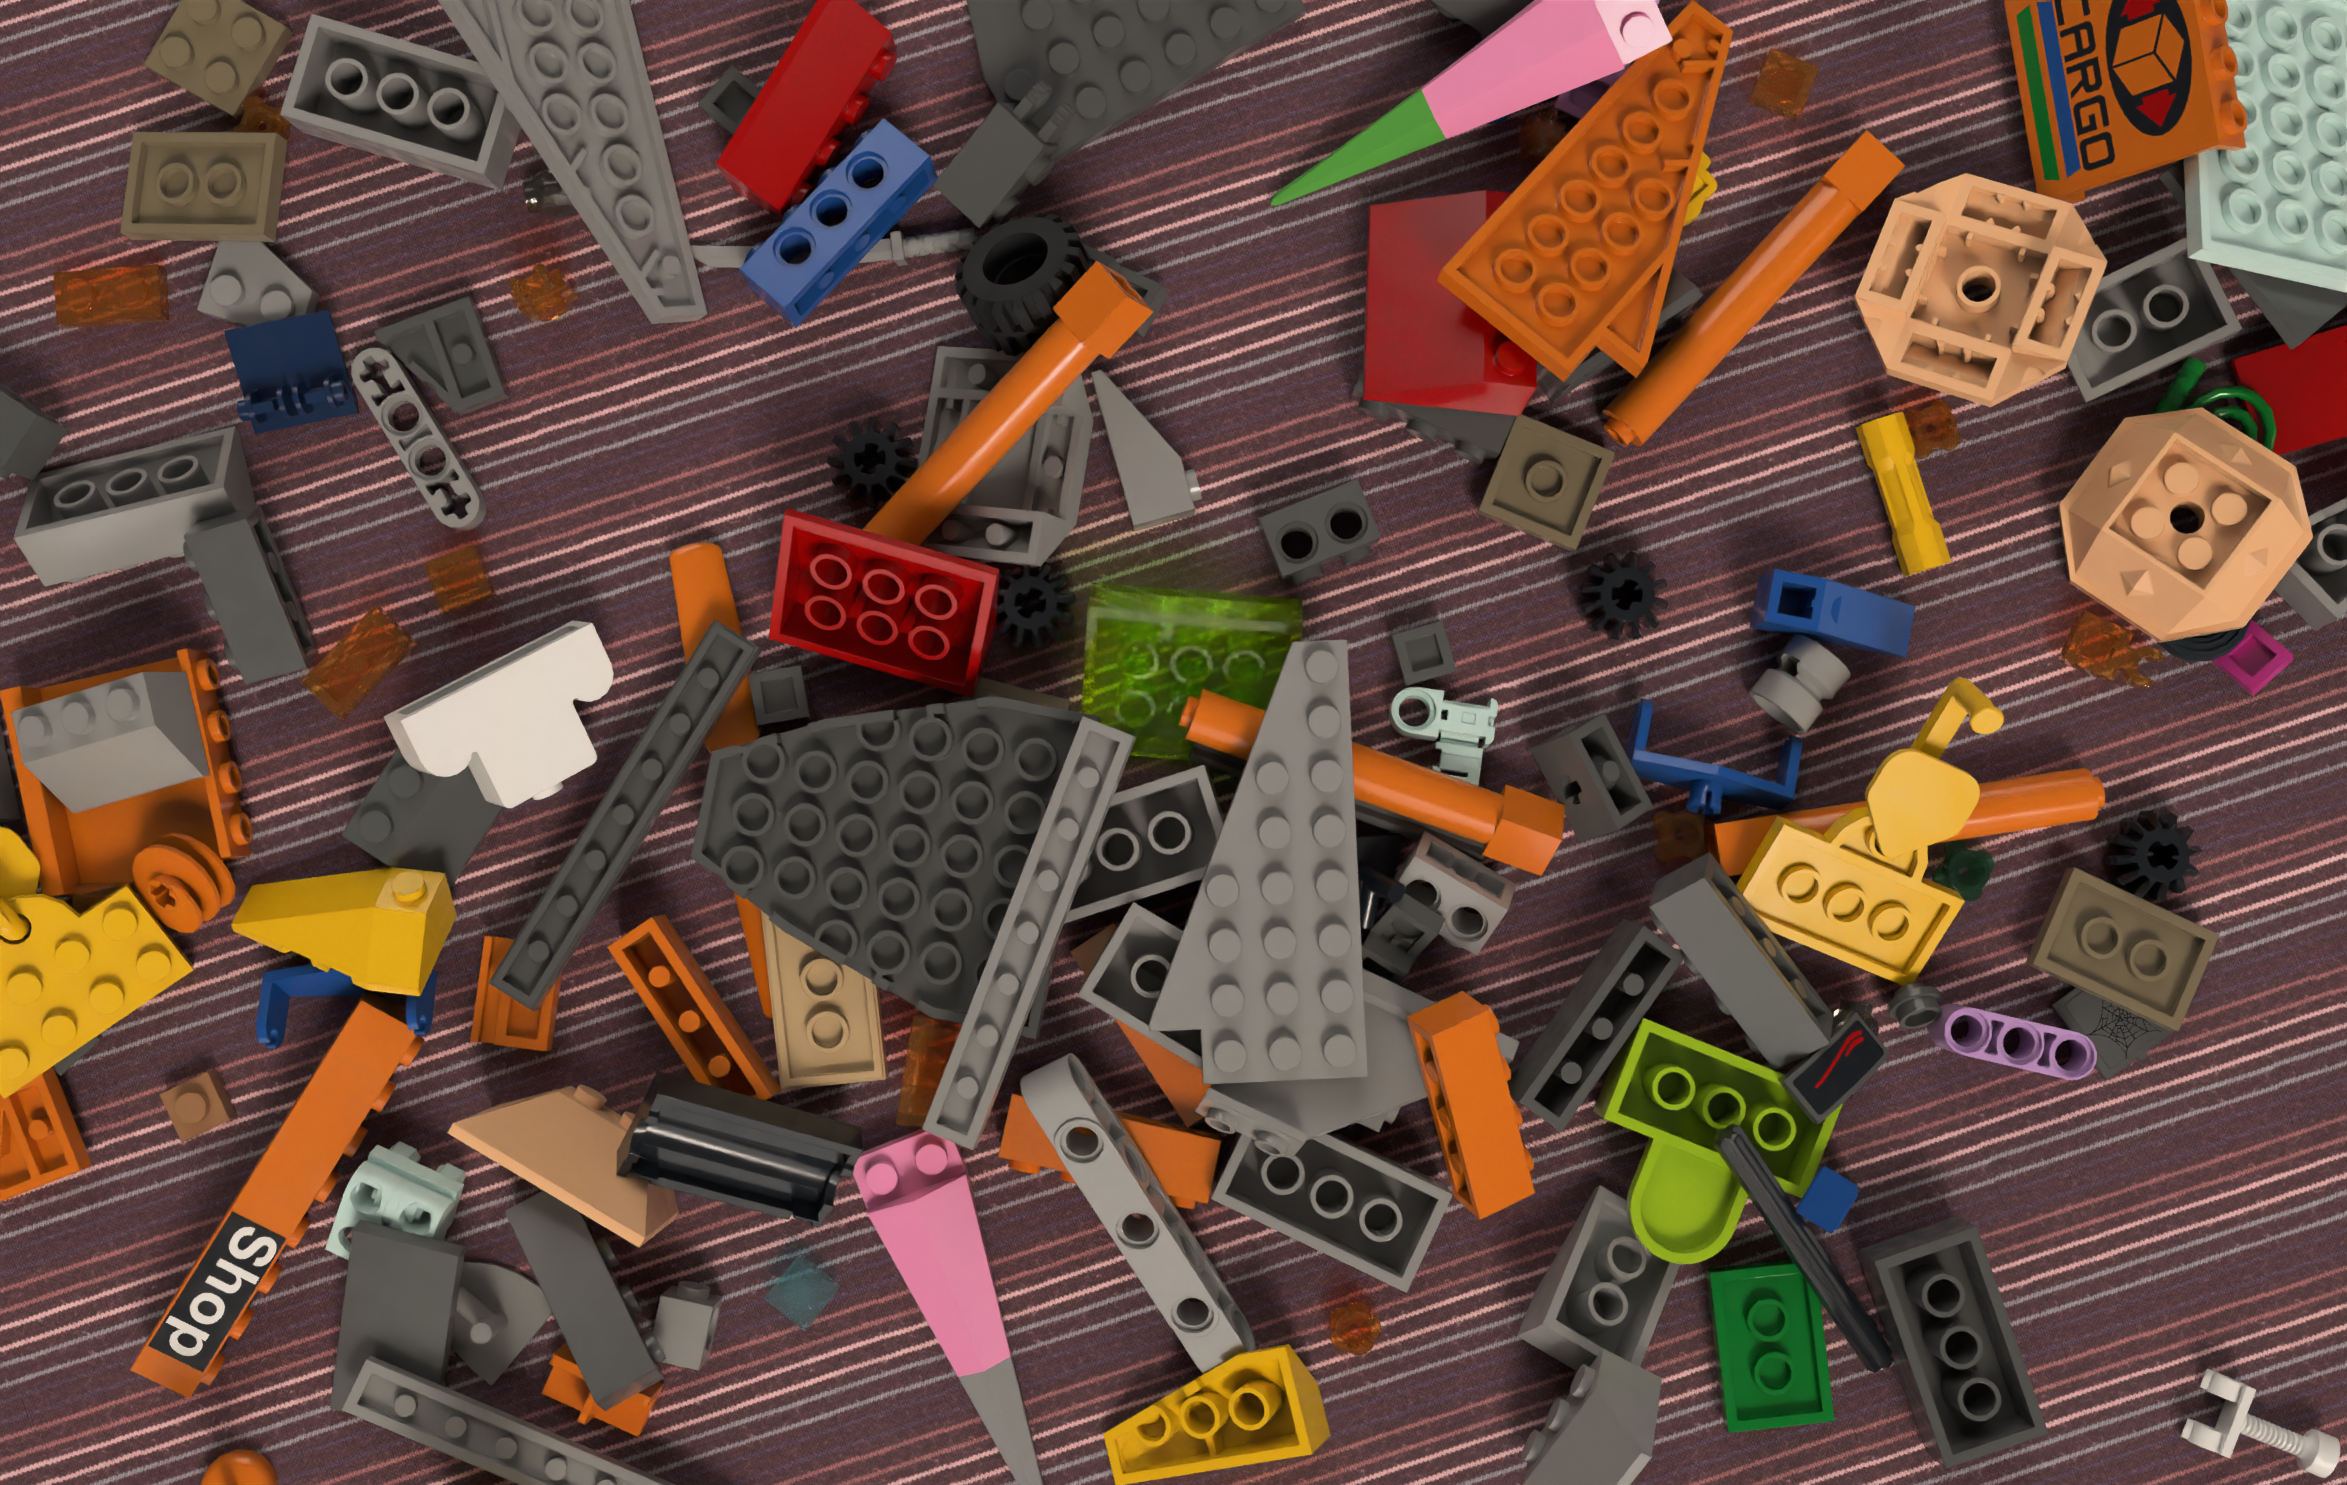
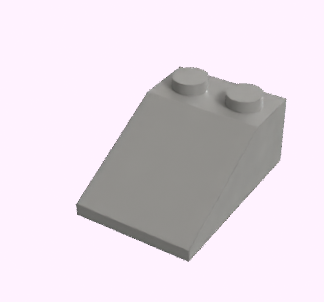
M2187 237L2101 279L2067 367L2085 403L2234 336L2242 330V327L2211 264L2188 258Z
M1601 1185L1595 1188L1536 1289L1517 1334L1519 1338L1575 1371H1578L1583 1364L1590 1367L1602 1349L1640 1367L1680 1264L1671 1263L1657 1257L1640 1243L1628 1221L1627 1201Z

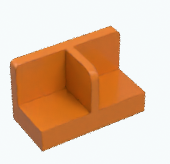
M566 1342L552 1355L549 1364L553 1366V1369L541 1394L581 1411L578 1418L579 1423L586 1425L595 1417L639 1437L645 1428L664 1383L658 1381L604 1411L595 1403Z

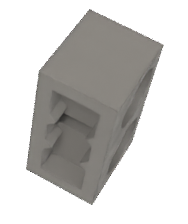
M1426 831L1423 832L1394 877L1395 880L1404 885L1406 894L1445 918L1439 934L1447 943L1454 947L1464 948L1476 956L1509 910L1516 884ZM1416 880H1425L1434 887L1423 886ZM1385 899L1384 902L1387 903V904H1389L1390 901H1388V900ZM1462 907L1474 908L1479 914L1467 912Z

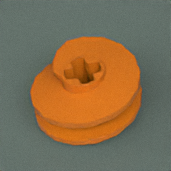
M178 833L162 835L151 846L145 847L135 856L132 866L133 881L141 900L157 919L167 927L180 933H193L197 931L203 921H209L215 917L220 908L229 905L235 899V884L230 871L223 861L204 843L188 835Z

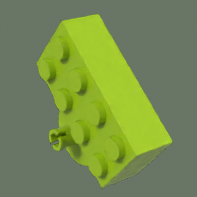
M1642 1017L1613 1058L1593 1112L1606 1120L1649 1137L1627 1195V1217L1634 1235L1651 1253L1665 1261L1676 1264H1694L1713 1257L1726 1246L1736 1229L1748 1198L1747 1193L1715 1148V1133L1719 1129H1725L1731 1124L1740 1126L1784 1192L1802 1198L1814 1179L1843 1103L1820 1124L1812 1123L1778 1081L1784 1074Z

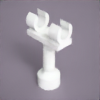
M2206 1369L2200 1387L2226 1399L2215 1429L2188 1418L2181 1437L2202 1448L2231 1458L2241 1433L2296 1455L2297 1466L2301 1470L2321 1478L2328 1477L2334 1471L2340 1456V1443L2336 1437L2316 1429H2310L2302 1436L2247 1414L2256 1389L2243 1382Z

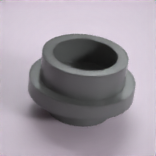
M1911 983L1899 988L1895 992L1894 998L1888 1003L1887 1008L1890 1016L1898 1020L1902 1028L1917 1029L1935 1022L1941 1016L1942 1012L1939 1006L1942 1003V997L1939 990L1935 987L1925 986L1923 983Z

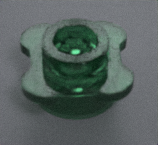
M1963 841L1948 842L1944 847L1945 858L1940 868L1933 871L1932 881L1959 892L1965 901H1975L1981 897L1982 887L1989 880L1990 872L1994 869V860L1986 852L1979 853L1967 849ZM1961 866L1967 868V874L1964 876L1959 873Z

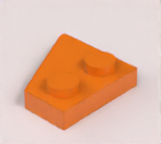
M54 1067L48 1069L6 1099L0 1094V1202L93 1166Z

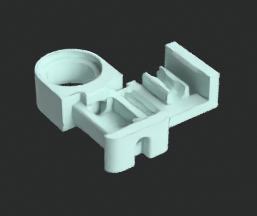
M1408 687L1400 691L1389 708V720L1394 730L1405 737L1436 741L1438 734L1441 733L1440 742L1436 741L1435 749L1441 750L1439 767L1433 766L1432 770L1466 773L1467 778L1449 776L1478 786L1483 749L1487 748L1494 740L1495 728L1493 724L1498 712L1497 701L1491 698L1487 706L1443 700L1444 691ZM1415 698L1421 700L1426 705L1428 719L1424 724L1409 726L1402 721L1399 715V706L1404 700ZM1479 739H1483L1482 748H1478Z

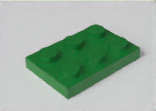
M1792 1259L1705 1269L1724 1429L1728 1433L1835 1421L1821 1302Z

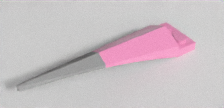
M919 1129L863 1151L854 1166L853 1176L868 1210L867 1215L1017 1484L1043 1485L999 1306L968 1167L959 1145Z

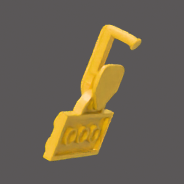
M1962 677L1954 679L1944 691L1911 747L1897 750L1884 759L1866 788L1865 799L1867 807L1856 808L1841 816L1824 834H1820L1783 817H1776L1736 884L1738 890L1771 932L1902 986L1914 983L1965 902L1957 891L1923 877L1928 865V846L1957 835L1975 809L1980 797L1979 785L1967 771L1940 760L1967 714L1970 715L1969 724L1972 730L1980 734L1993 733L2001 728L2004 723L2002 711L1995 707L1992 701L1970 680Z
M0 826V1094L6 1099L194 970V966L128 883L82 914H79L64 900L45 894H36L41 871L40 861L16 832ZM31 926V933L26 938H24L27 935L29 928Z

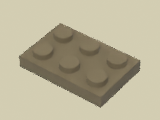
M133 132L120 233L132 240L275 242L288 140L277 133Z
M2075 867L2066 868L2025 964L2169 1031H2179L2219 938V934Z

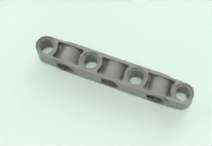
M1069 1053L1024 1075L1020 1079V1087L1029 1110L1166 1322L1174 1330L1200 1371L1206 1373L1238 1353L1256 1350L1254 1335L1245 1316L1081 1061L1074 1054ZM1087 1127L1093 1130L1095 1134H1081L1075 1128ZM1141 1213L1149 1218L1145 1220L1137 1219L1131 1214ZM1197 1298L1202 1300V1302H1191L1187 1299Z

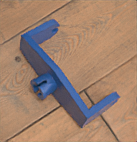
M1642 698L1641 702L1637 704L1626 755L1637 776L1690 792L1686 805L1689 811L1697 813L1699 806H1703L1701 815H1719L1721 812V799L1783 810L1794 799L1802 751V739L1800 737L1790 735L1789 740H1785L1779 758L1776 782L1774 783L1720 765L1645 751L1653 701Z
M312 964L264 972L256 1019L259 1043H266V1049L277 1048L282 1044L290 997L362 995L365 989L353 984L351 977L332 968L325 972L312 966ZM434 969L428 978L421 996L407 995L406 1022L408 1029L414 1030V1035L427 1034L432 1026L438 976Z

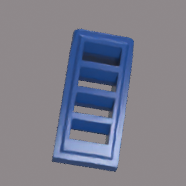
M1826 1166L1820 1167L1797 1205L1796 1213L1832 1234L1834 1230L1838 1229L1858 1196L1859 1187Z

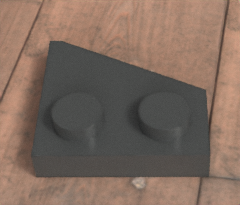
M470 296L374 331L377 340L389 348L407 365L408 369L435 391L437 396L459 415H464L510 398L477 305Z

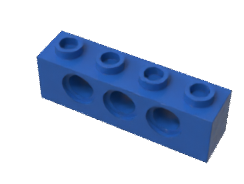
M884 118L873 130L868 129L863 132L855 141L852 152L837 167L829 168L820 177L816 189L802 204H796L791 207L782 218L780 227L765 242H759L748 252L744 264L739 270L750 289L797 328L936 182L938 177L930 156ZM875 177L882 178L877 186L862 188V185L867 180ZM847 215L842 223L836 226H826L828 220L833 216ZM810 252L809 257L804 262L790 264L791 259L796 254Z

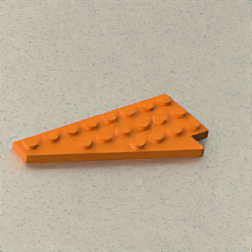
M1694 0L1667 26L1673 40L1638 58L1441 269L1436 280L1563 382L1568 379L1595 347L1602 350L1636 378L1648 363L1734 32Z

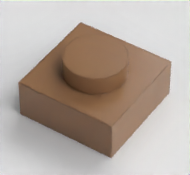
M216 1069L207 1071L159 1094L181 1142L193 1139L237 1117Z

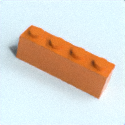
M666 915L649 918L607 947L697 1082L765 1101L781 1090L780 1085Z
M1461 991L1406 1016L1454 1198L1481 1220L1534 1194L1535 1191L1530 1171L1534 1169V1163L1528 1149L1522 1143L1519 1126L1523 1124L1522 1115L1510 1095L1507 1081L1511 1079V1071L1506 1059L1499 1051L1496 1035L1499 1034L1500 1028L1492 1009L1486 1004L1482 1005L1467 993Z
M1015 1088L1010 1101L998 1157L1009 1159L1008 1167L1021 1172L1038 1174L1040 1166L1061 1171L1060 1179L1076 1184L1059 1158L1052 1143L1029 1110L1021 1089ZM1114 1110L1174 1206L1194 1209L1196 1202L1208 1204L1221 1145V1134L1191 1127L1187 1128L1186 1126ZM1087 1127L1075 1128L1081 1134H1095L1093 1130Z

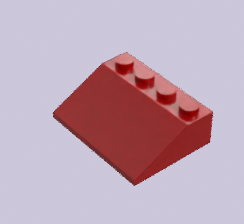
M1482 190L1370 205L1367 233L1363 400L1515 416L1521 415L1537 388V360L1436 281L1441 269L1512 193Z
M787 508L783 517L769 639L973 697L990 653L997 616L1000 569Z

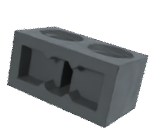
M1358 479L1262 516L1257 522L1258 529L1279 581L1282 582L1292 578L1295 586L1324 575L1321 566L1341 558L1343 565L1347 566L1373 555L1370 546L1377 544L1381 539ZM1340 513L1352 515L1359 525L1358 535L1351 539L1337 537L1331 530V518ZM1293 532L1303 534L1310 542V553L1301 559L1288 557L1281 547V540L1285 535Z

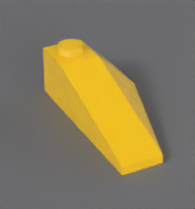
M390 867L252 885L231 926L234 932L279 952L287 953L293 951L311 960L312 966L328 972L332 968L351 977L353 984L366 990L421 996L457 914L445 873Z
M1289 1344L1238 1353L1103 1434L1115 1485H1126L1311 1455L1331 1436L1318 1383Z

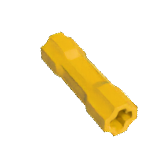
M1894 413L1856 427L1867 465L1874 472L1893 531L1892 542L1903 576L1906 577L1952 562L1940 524L1934 519L1914 458L1915 447L1904 413Z

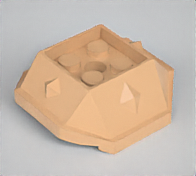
M1965 173L1937 183L1918 193L1912 192L1894 199L1855 294V305L1887 375L1992 407L2066 368L2108 261L2098 245H2095L2087 227L2072 203ZM1984 285L1992 291L1993 295L1987 300L1975 302L1969 300L1963 292L1970 286Z
M2202 407L2124 418L2058 506L2069 583L2159 643L2235 630L2246 626L2314 538L2296 466ZM2179 508L2193 511L2199 519L2198 530L2189 534L2177 531L2170 522L2171 512Z

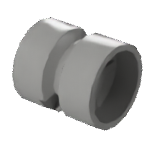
M1795 634L1777 656L1779 668L1767 669L1751 688L1749 696L1776 721L1794 732L1805 734L1823 712L1820 701L1822 699H1833L1851 677V673L1829 650L1806 636Z

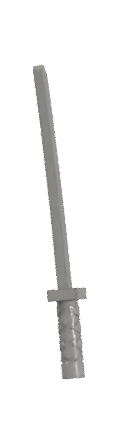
M972 227L946 231V233L937 232L931 233V235L923 234L906 238L901 231L890 232L891 238L880 239L859 263L894 260L898 266L908 265L907 257L972 249V242L977 238L976 228ZM690 245L693 258L711 268H740L744 264L748 252L754 247ZM810 252L796 254L791 259L790 264L804 262L809 257Z

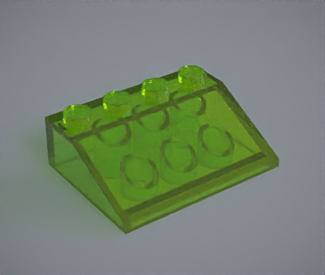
M1092 582L1087 609L1081 713L1102 717V724L1135 736L1136 740L1129 756L1190 760L1189 753L1193 741L1185 739L1187 728L1178 725L1188 695L1198 698L1203 688L1266 711L1290 644L1301 641L1303 627L1302 599Z

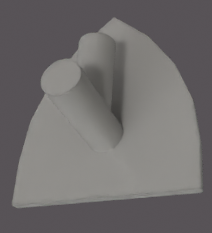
M463 1261L451 1346L463 1361L491 1386L552 1315L550 1306L540 1286L517 1271L493 1263Z

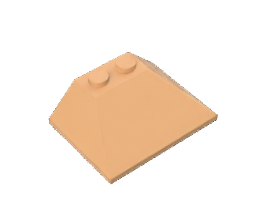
M580 1084L577 1089L573 1086H568L498 1104L453 1123L447 1132L639 1248L673 1222L679 1213L673 1189L649 1184L647 1179L632 1176L631 1172L626 1177L616 1175L617 1150L635 1114L624 1112L621 1116L605 1106L607 1099L602 1094L588 1086Z

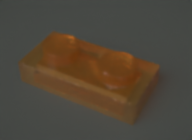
M158 264L53 273L57 325L69 329L170 320L167 272L164 267Z
M373 606L301 683L333 714L340 719H346L419 643L381 607Z

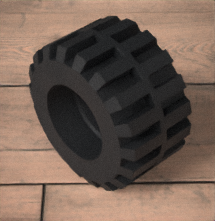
M1031 213L1025 218L1018 215L1010 218L1009 222L1002 225L1000 223L989 228L990 232L984 236L980 235L972 242L973 248L964 252L960 259L962 265L956 268V291L983 340L988 342L990 348L997 352L1004 350L1005 354L1010 356H1017L1021 352L1025 354L1059 318L1053 307L1093 265L1073 225L1068 221L1062 222L1060 216L1053 214L1043 217L1042 213Z

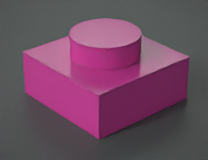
M2251 620L2244 639L2228 654L2216 658L2212 662L2253 697L2293 661V654L2256 622Z

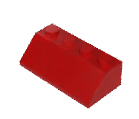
M817 0L716 162V165L735 192L781 220L791 207L796 204H802L815 190L812 184L822 168L828 170L833 166L841 152L842 142H840V139L850 124L856 126L862 120L870 103V99L867 97L877 80L883 82L887 79L897 61V54L894 53L897 48L891 32L855 0Z

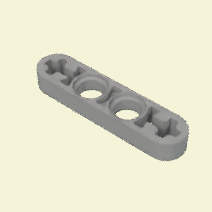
M369 348L363 350L355 357L351 366V376L354 384L434 515L442 524L456 530L467 531L476 528L486 515L487 503L484 495L404 364L395 355L384 349ZM375 362L385 367H390L384 372V377L390 387L398 391L397 393L388 395L381 384L374 380L368 381V378L374 374L371 366ZM410 403L414 404L417 408L419 420L411 430L406 432L398 431L393 423V414L400 405ZM433 447L440 448L446 457L444 469L437 475L426 476L420 468V458L427 449ZM457 475L459 476V480L452 481ZM450 483L457 495L465 499L470 498L471 501L465 506L468 514L464 518L454 513L449 514V510L455 506L453 499L448 491L441 488L434 492L435 487Z

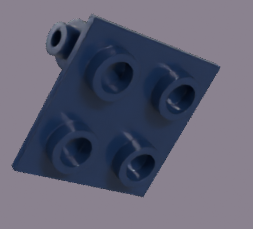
M330 309L224 331L245 399L237 402V411L243 422L251 420L255 434L359 413Z

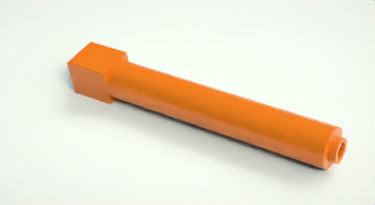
M1866 130L1655 354L1637 378L1634 377L1602 411L1607 421L1603 425L1607 434L1623 447H1627L1630 443L1641 447L1848 225L1898 175L1905 165Z
M1096 261L1053 307L1059 318L862 530L920 546L1097 356L1101 354L1110 359L1154 312L1128 280L1118 272Z
M1202 688L1198 698L1188 695L1178 725L1187 728L1185 739L1247 761L1265 710ZM1352 741L1355 799L1482 843L1483 856L1542 876L1562 841L1565 805L1507 784L1500 794Z
M2078 768L1979 783V801L1961 831L1954 837L1937 843L2094 820L2098 815L2099 808H2102L2105 804V791L2102 781L2097 776L2093 777L2087 768ZM1866 801L1703 824L1707 853L1710 852L1728 876L1740 875L1744 873L1777 816L1824 834L1838 818L1856 808L1867 807Z

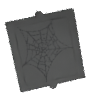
M2072 987L2049 1004L2067 1030L2081 1033L2093 1042L2097 1051V1062L2094 1067L2103 1080H2108L2136 1059L2145 1060L2147 1057L2146 1052L2174 1032L2076 987Z

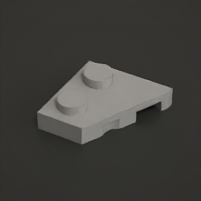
M219 241L197 310L205 315L241 326H250L315 312L320 295L301 277L296 275L263 242Z

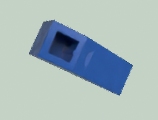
M1773 569L1758 578L1749 628L1789 636L1800 634L1814 641L1906 658L1915 606L1829 579Z

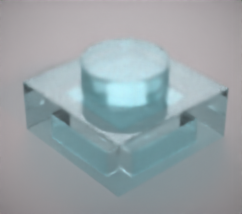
M800 1253L764 1299L803 1331H806L841 1285Z

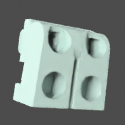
M402 1142L396 1143L389 1150L376 1145L369 1153L368 1160L364 1161L355 1171L345 1189L325 1250L349 1260L351 1243L346 1237L360 1220L444 1241L447 1229L453 1222L462 1194L463 1182L466 1176L465 1171L448 1163L440 1165L436 1171L419 1164L421 1156L418 1154L417 1149Z

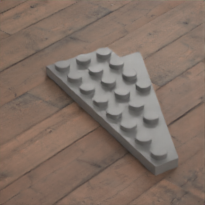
M438 0L503 98L505 106L513 113L651 324L698 321L706 316L707 310L629 0Z
M1347 640L1296 641L1290 644L1148 1022L1150 1032L1200 1029L1203 1085L1368 1077Z

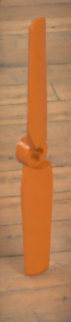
M708 542L691 543L672 551L669 560L685 663L687 664L714 620L719 621L741 636L743 634L722 550L719 545ZM751 669L704 743L710 755L712 751L733 745L746 744L761 737L762 727H757L748 674L752 673ZM734 892L762 1010L766 1017L773 1019L761 910L747 898L742 899Z

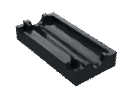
M657 1071L617 1150L616 1175L626 1177L631 1172L632 1176L647 1179L649 1184L788 1220L793 1215V1218L809 1221L811 1226L820 1228L827 1214H830L834 1207L835 1192L842 1176L851 1177L854 1172V1166L863 1151L861 1127Z

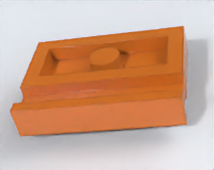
M494 935L485 936L470 1042L493 1043L494 1045L538 1051L552 1050L562 973L539 1010L532 1011L488 983L516 938Z

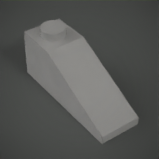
M1102 370L1091 372L1134 532L1195 515L1193 501L1202 499L1194 468L1184 471L1181 457Z

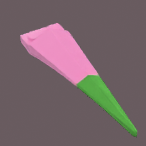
M1534 0L1411 96L1275 193L1271 199V205L1278 206L1625 69L1624 66L1673 40L1655 0Z

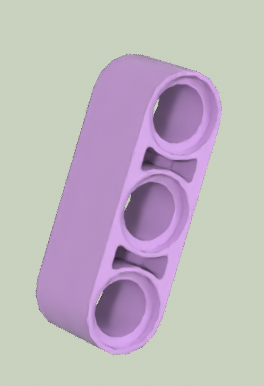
M1959 1004L1940 1006L1941 1016L1935 1022L1928 1025V1032L1932 1041L1945 1050L2067 1080H2078L2086 1077L2094 1069L2097 1062V1051L2093 1042L2081 1033ZM1964 1016L1969 1024V1031L1962 1041L1956 1043L1951 1035V1026L1958 1017ZM2015 1028L2020 1036V1044L2013 1053L2008 1055L2003 1047V1039L2009 1030ZM2067 1040L2071 1047V1057L2065 1065L2059 1066L2055 1059V1052L2057 1047Z

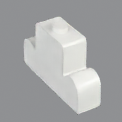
M572 620L384 716V719L404 759L411 767L435 776L450 777L460 773L468 765L487 802L506 808H513L532 797L534 800H540L557 793L563 788L561 781L596 762L597 754L573 705V700L591 702L600 699L610 689L614 673L593 623Z

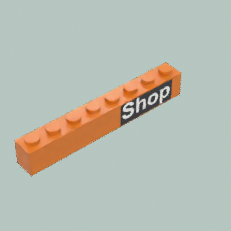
M365 989L140 1349L130 1369L131 1371L189 1399L200 1382L210 1386L227 1357L219 1353L220 1349L229 1336L236 1340L241 1337L255 1313V1310L247 1307L257 1290L267 1294L280 1274L283 1265L276 1262L285 1245L295 1249L312 1221L304 1216L314 1199L321 1203L325 1202L340 1177V1174L332 1171L342 1154L352 1158L365 1138L368 1129L361 1126L368 1112L372 1108L380 1113L397 1085L389 1081L391 1075L399 1063L409 1067L420 1050L425 1039L414 1035V1030L408 1029L406 1010Z

